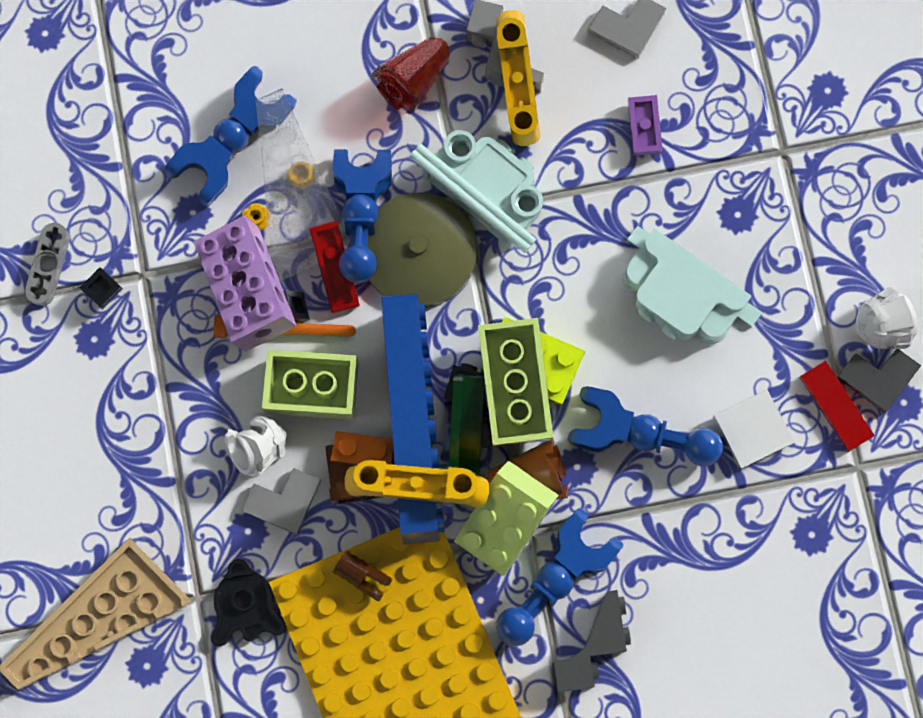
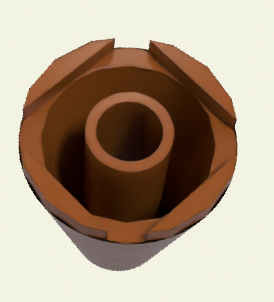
M554 440L546 441L508 460L558 494L556 500L568 498V484L562 486L563 476H566V471L557 445H554ZM508 461L487 471V478L485 479L489 485L497 472Z

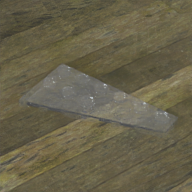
M283 88L256 100L271 258L280 282L318 266L309 228L338 221L345 250L350 247V238L345 233L344 224Z

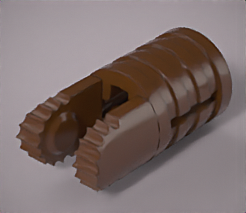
M349 550L344 552L332 572L335 575H339L343 580L345 579L348 583L353 584L355 588L376 601L381 600L383 593L366 581V577L368 576L384 586H389L393 580L371 564H367L364 560L359 559L358 556L351 554Z

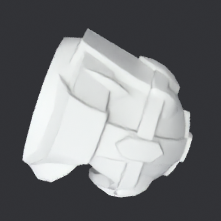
M890 286L860 306L854 327L857 335H860L872 347L878 349H906L911 346L912 340L917 334V318L910 299L904 293H899Z
M264 415L254 417L253 421H250L251 428L249 430H243L238 433L228 429L227 434H225V444L233 464L241 473L251 477L260 476L269 466L279 462L285 455L287 436L285 429L277 421L270 420L268 416Z

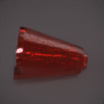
M429 37L379 65L372 73V78L374 79L377 76L379 84L376 86L379 93L397 110L403 107L408 109L406 114L414 113L450 58L449 46L441 38Z

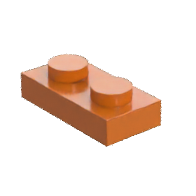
M335 431L331 462L358 465L365 460L386 461L387 464L392 465L393 439Z

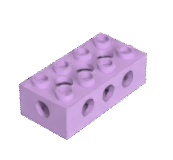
M244 215L194 241L232 344L246 352L297 326L260 229L247 216Z

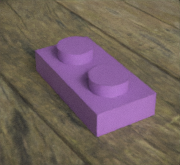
M657 95L628 97L633 156L662 154L663 147Z

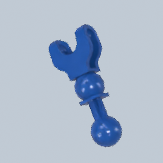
M335 149L332 166L334 185L339 192L346 196L342 217L345 233L350 236V247L341 254L339 269L347 280L354 283H362L369 280L377 268L376 257L368 248V236L375 235V224L379 215V209L376 204L377 199L392 184L391 150H377L375 162L368 167L360 168L349 162L347 149Z
M585 386L580 390L579 396L581 401L585 405L597 409L601 414V420L598 426L591 430L575 428L570 431L567 441L575 447L599 453L608 450L615 444L627 445L629 442L637 450L650 451L656 449V453H660L661 447L664 446L685 452L687 458L693 464L701 467L715 464L722 455V440L713 430L701 428L690 434L666 429L667 421L665 420L661 423L657 417L650 414L634 416V412L624 409L618 397L609 390Z
M578 508L558 531V554L551 563H547L539 569L536 574V581L530 586L534 592L520 608H508L497 618L496 632L500 640L509 646L526 644L534 634L535 617L547 603L553 607L557 600L564 599L573 589L574 582L581 575L603 572L623 548V543L617 538L610 539L601 548L586 546L581 539L580 530L586 523L589 515L583 508Z

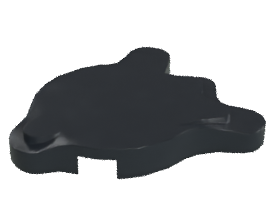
M242 559L233 560L229 564L228 572L224 579L219 583L214 592L213 600L214 609L217 614V624L211 635L212 644L219 647L225 646L236 631H241L244 640L248 642L254 641L263 632H269L276 636L285 633L286 624L275 611L274 594L269 582L262 575L253 571L246 561Z

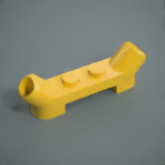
M507 10L497 16L496 27L508 122L512 141L519 146H529L538 142L541 134L525 17L520 11Z
M365 460L357 466L350 467L345 475L346 491L354 497L378 496L456 503L478 508L486 503L489 495L488 481L484 477L477 476L465 468L448 467L447 470L387 464L386 461Z

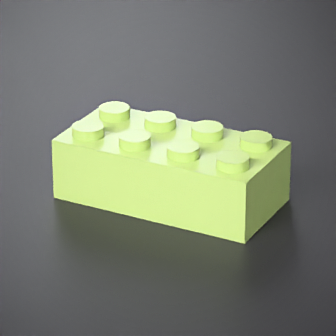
M538 318L478 325L494 448L554 440Z

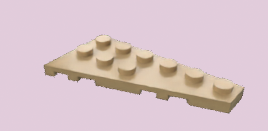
M129 538L0 664V672L17 690H21L193 603V601Z

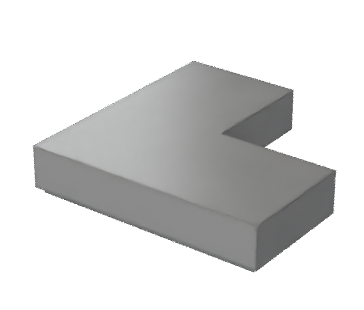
M638 0L629 17L626 18L602 5L588 32L639 58L666 12V7L652 0Z
M293 468L281 495L253 484L242 511L297 535L321 483V479Z

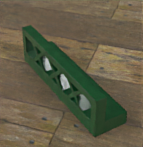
M455 374L453 379L449 467L465 468L479 476L485 377Z

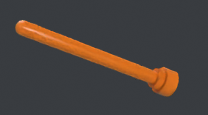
M215 314L214 338H227L228 333L221 314ZM296 323V327L282 334L351 337L355 335L356 329L352 325Z

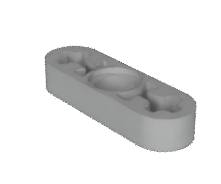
M59 223L47 224L42 229L25 288L28 300L39 307L47 306L54 299L70 242L68 231ZM56 231L62 236L61 240L57 239L53 247L56 251H59L58 254L50 251L53 242L49 235H55ZM47 257L54 258V269L49 272L41 271V261ZM38 275L45 278L43 289L47 291L46 295H40L39 299L33 293L34 290H39L42 281L37 278Z

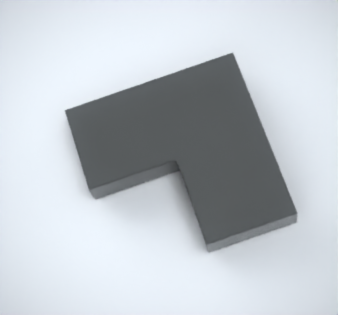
M895 349L883 367L878 370L855 353L837 378L883 413H886L921 365L900 349Z

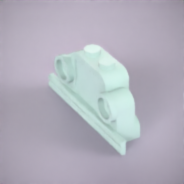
M464 130L450 133L445 139L444 145L435 155L422 144L416 147L409 158L423 168L424 178L507 247L512 249L516 246L522 252H527L536 239L526 230L539 217L543 207V196L534 187V173L532 171L534 167L529 161L523 157L518 159L511 153L512 149L501 139L496 141L492 137H483L476 143L475 138Z
M637 225L627 239L638 247L639 250L625 269L624 283L629 290L637 293L635 305L639 309L638 314L650 323L655 321L663 327L662 331L674 340L677 338L689 340L697 334L703 342L715 344L725 338L728 329L737 317L752 327L762 314L761 311L748 303L751 298L750 294L654 228L649 234Z

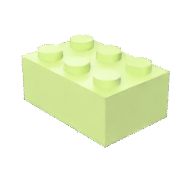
M267 350L262 401L263 411L269 415L354 420L359 370L357 355Z
M508 461L497 472L490 483L486 503L473 510L454 542L504 576L523 551L557 499L558 494Z

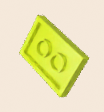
M505 316L502 322L514 321ZM540 332L548 399L562 406L584 357L585 350Z

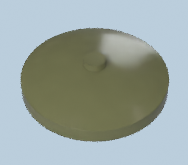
M410 193L386 202L379 208V215L375 224V235L368 236V248L374 253L377 260L376 271L369 281L383 297L417 294L418 303H424L425 308L434 307L456 296L468 283L475 268L477 242L470 221L455 204L434 194Z

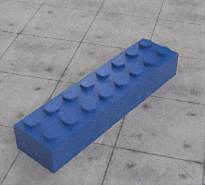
M417 294L381 297L395 465L439 469L437 448L432 449L431 445L437 444L435 419H429V415H435L432 389L427 390L426 388L432 386L429 360L424 361V358H430L427 332L421 331L427 330L424 303H418ZM398 498L400 533L404 545L440 541L439 533L445 532L443 510L442 508L437 509V503L442 502Z

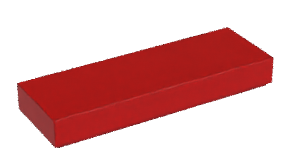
M338 221L309 228L331 313L360 306L354 282L347 280L339 269V259L345 251Z
M827 361L822 362L799 377L847 452L875 436Z

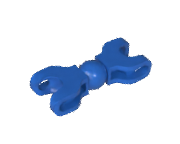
M252 66L235 84V107L229 113V118L221 120L215 126L213 137L210 135L201 143L192 142L182 145L166 164L164 173L171 178L179 177L188 168H198L206 174L208 180L199 194V201L205 207L210 206L226 189L228 184L227 165L233 159V154L239 153L246 148L249 136L252 137L258 130L278 128L295 108L297 100L289 94L284 95L274 104H265L258 100L255 96V90L262 81L263 72L257 66Z

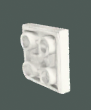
M768 390L756 394L713 416L740 470L795 443Z

